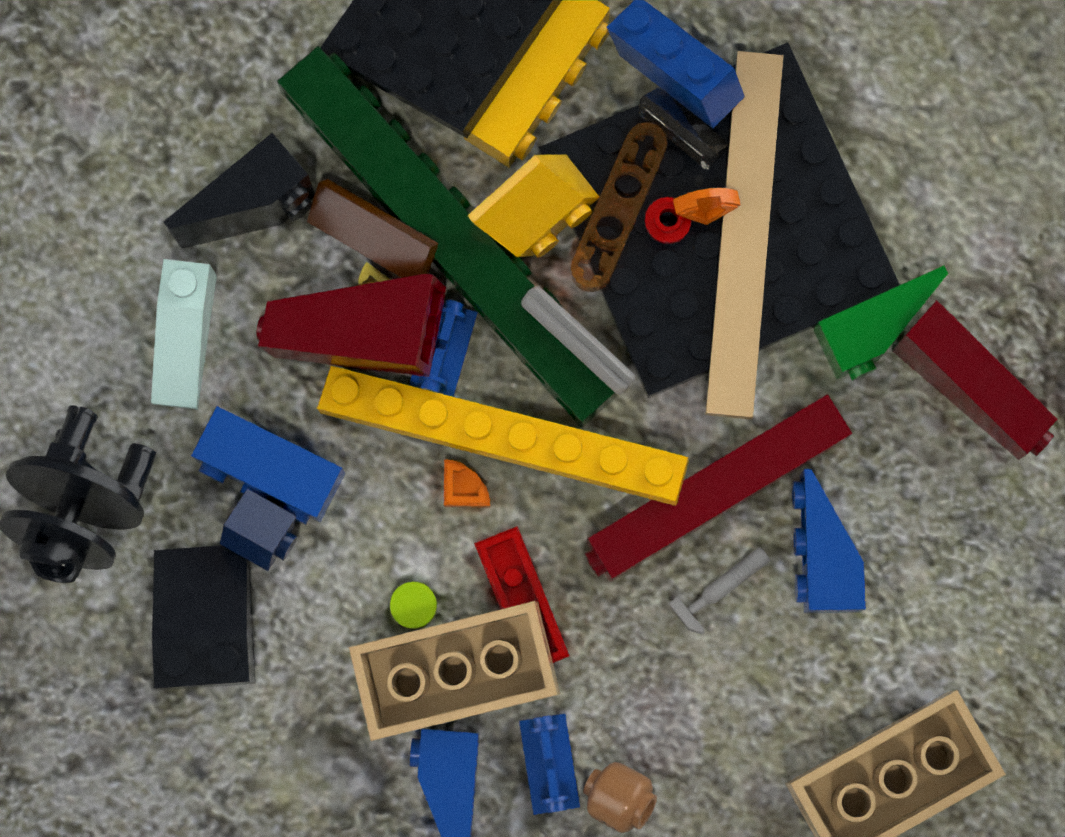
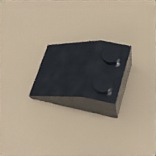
M271 133L163 221L178 245L182 249L279 226L289 218L292 221H296L311 209V200L315 196V191L307 172L276 136Z
M222 545L154 550L152 612L154 689L176 690L256 684L249 560Z

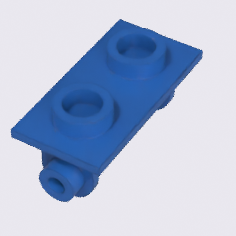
M446 300L443 304L429 377L412 375L409 386L454 397L478 312L463 308L464 304L460 302Z
M566 714L548 715L519 721L533 815L580 808Z

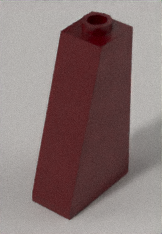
M420 274L267 301L265 314L259 318L257 324L258 347L274 358L429 377L447 287L432 274Z
M937 300L892 351L1018 460L1029 452L1037 456L1053 439L1054 435L1049 429L1058 419Z

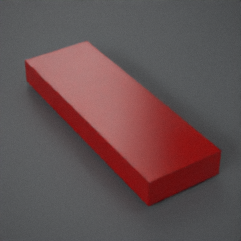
M518 526L474 543L500 609L533 601L538 602L553 663L570 657Z

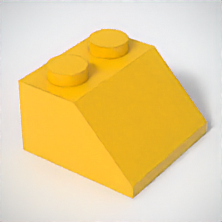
M534 155L467 216L476 226L516 257L535 255L539 258L558 244L559 240L556 238V235L567 226L574 228L586 220L592 213L589 206L600 197L567 155Z

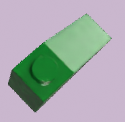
M945 265L817 323L813 331L836 379L849 374L851 380L854 381L877 370L875 362L879 361L948 275Z

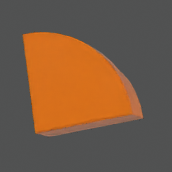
M729 188L702 189L673 199L677 215L705 225L710 224L741 205L738 191Z
M444 459V507L491 508L488 490L479 475L461 462Z

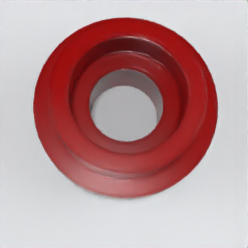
M663 197L654 201L647 209L645 215L647 232L654 240L664 244H672L682 240L689 232L691 226V219L676 214L673 202L675 198ZM665 212H670L676 216L677 223L667 227L660 222L659 217Z

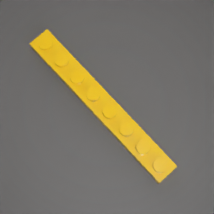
M330 366L317 407L320 414L675 506L678 502L689 462L688 457L335 366Z

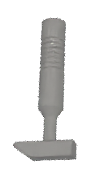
M758 547L741 562L707 586L702 596L689 607H686L678 596L669 602V606L689 631L703 635L705 633L704 629L693 614L706 604L717 603L771 560L765 551Z

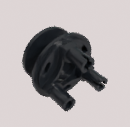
M75 405L68 407L62 428L56 431L55 440L50 443L45 456H28L13 461L6 472L9 484L18 493L33 503L55 513V515L52 516L30 510H9L3 513L0 520L1 531L9 539L20 545V558L29 560L37 576L57 583L74 582L82 568L102 570L108 569L113 565L116 558L114 548L97 534L77 525V522L118 530L138 527L144 517V510L139 501L156 457V452L153 449L133 443L129 447L117 479L99 472L86 461L87 456L83 452L98 416L88 408L80 407L79 409Z

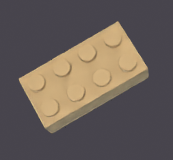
M536 601L349 647L371 741L560 694L539 604Z
M954 690L939 696L788 781L785 785L815 837H897L1006 774L958 690Z

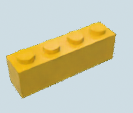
M562 0L468 138L464 137V139L508 168L511 167L516 158L523 161L537 140V137L532 134L540 122L544 121L548 124L558 111L562 100L557 97L566 84L573 87L582 76L587 66L583 59L591 47L598 50L607 39L609 32L606 27L609 25L610 8L598 0Z

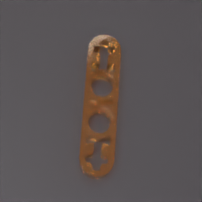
M648 122L639 123L627 134L571 263V277L575 285L583 291H600L611 280L666 152L667 138L662 128L656 124ZM646 135L654 138L653 146L658 148L657 152L649 150L643 161L642 168H650L649 173H646L639 166L633 165L639 150V145L634 141L635 139L643 141ZM625 159H628V160H629L631 163H633V164H628V163H623V162H624ZM624 175H632L641 183V191L633 198H623L615 190L614 185L617 179ZM607 216L616 217L623 225L622 234L613 240L602 238L596 229L599 220ZM589 241L600 249L615 251L612 257L603 252L599 262V270L604 272L603 276L594 275L591 281L583 278L584 270L579 267L581 263L588 265L595 253V247H587Z

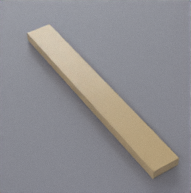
M738 51L736 55L735 72L745 97L732 109L725 188L738 191L741 205L722 216L705 415L751 420L753 418L784 55Z

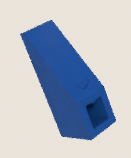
M804 469L800 474V481H793L792 483L793 509H801V528H794L793 532L794 555L802 556L803 574L795 575L796 603H803L804 613H860L866 610L864 561L812 469Z

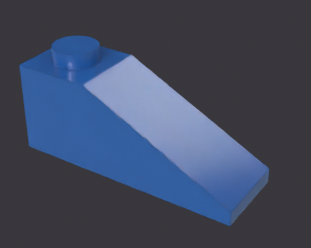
M421 729V739L412 738L410 767H418L417 777L441 837H471L479 733Z

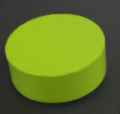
M407 582L394 591L390 600V610L394 619L401 626L408 629H420L427 626L434 619L437 612V600L433 591L425 584Z

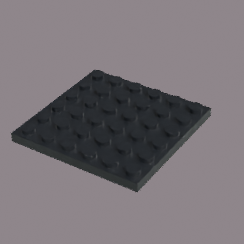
M788 42L763 52L765 54L784 56L759 351L816 327L819 321L900 285ZM668 93L538 147L539 155H567L600 197L589 206L592 210L591 215L572 229L647 398L709 373L722 217L708 225L691 220L689 232L682 240L672 244H664L654 240L647 232L645 215L649 206L660 198H677L697 190L725 188L732 113L731 110L712 128ZM665 212L659 217L660 222L664 226L671 227L677 223V218L673 213Z

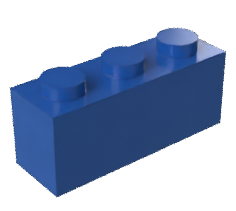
M634 0L606 27L621 58L710 127L714 128L745 97L734 67L645 0Z
M216 406L191 455L197 462L201 463L198 472L222 484L226 477H229L243 484L239 491L242 494L249 489L265 499L268 497L284 504L283 509L295 515L296 521L305 525L309 518L321 523L346 474L342 467Z

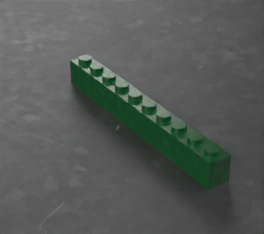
M317 46L277 80L281 94L391 216L439 243L433 264L478 312L580 428L585 426L619 394H616L522 307V298L531 288L535 287L528 279L532 274L528 266L520 257H516L514 254L508 257L497 245L498 242L469 219L467 209L471 205L466 197L455 186L447 189L437 178L441 172L436 164L424 152L419 156L415 154L406 144L411 140L407 132L395 119L387 122L379 114L377 109L381 107L380 103L364 85L357 89L347 78L351 72L341 58L334 52L327 56ZM543 287L542 289L562 307L557 298L546 287Z

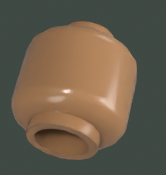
M620 762L610 763L602 771L595 769L590 774L583 789V794L588 796L587 810L589 815L620 833L629 832L634 827L641 829L650 818L657 802V795L652 793L653 785L651 780Z

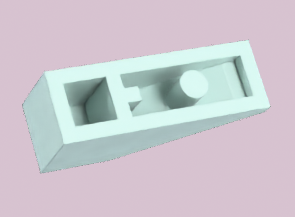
M163 259L156 312L151 393L152 405L198 410L217 278L210 264Z

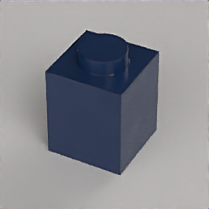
M247 489L223 525L220 544L269 571L276 558L283 561L287 558L297 540V536L292 534L296 516Z

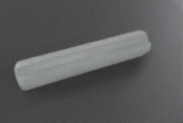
M540 286L531 288L521 300L522 307L616 394L624 393L635 380L634 373Z

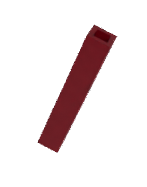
M827 394L685 479L676 506L650 500L587 538V545L590 550L585 552L584 555L597 577L606 574L609 581L612 582L838 446L853 433Z

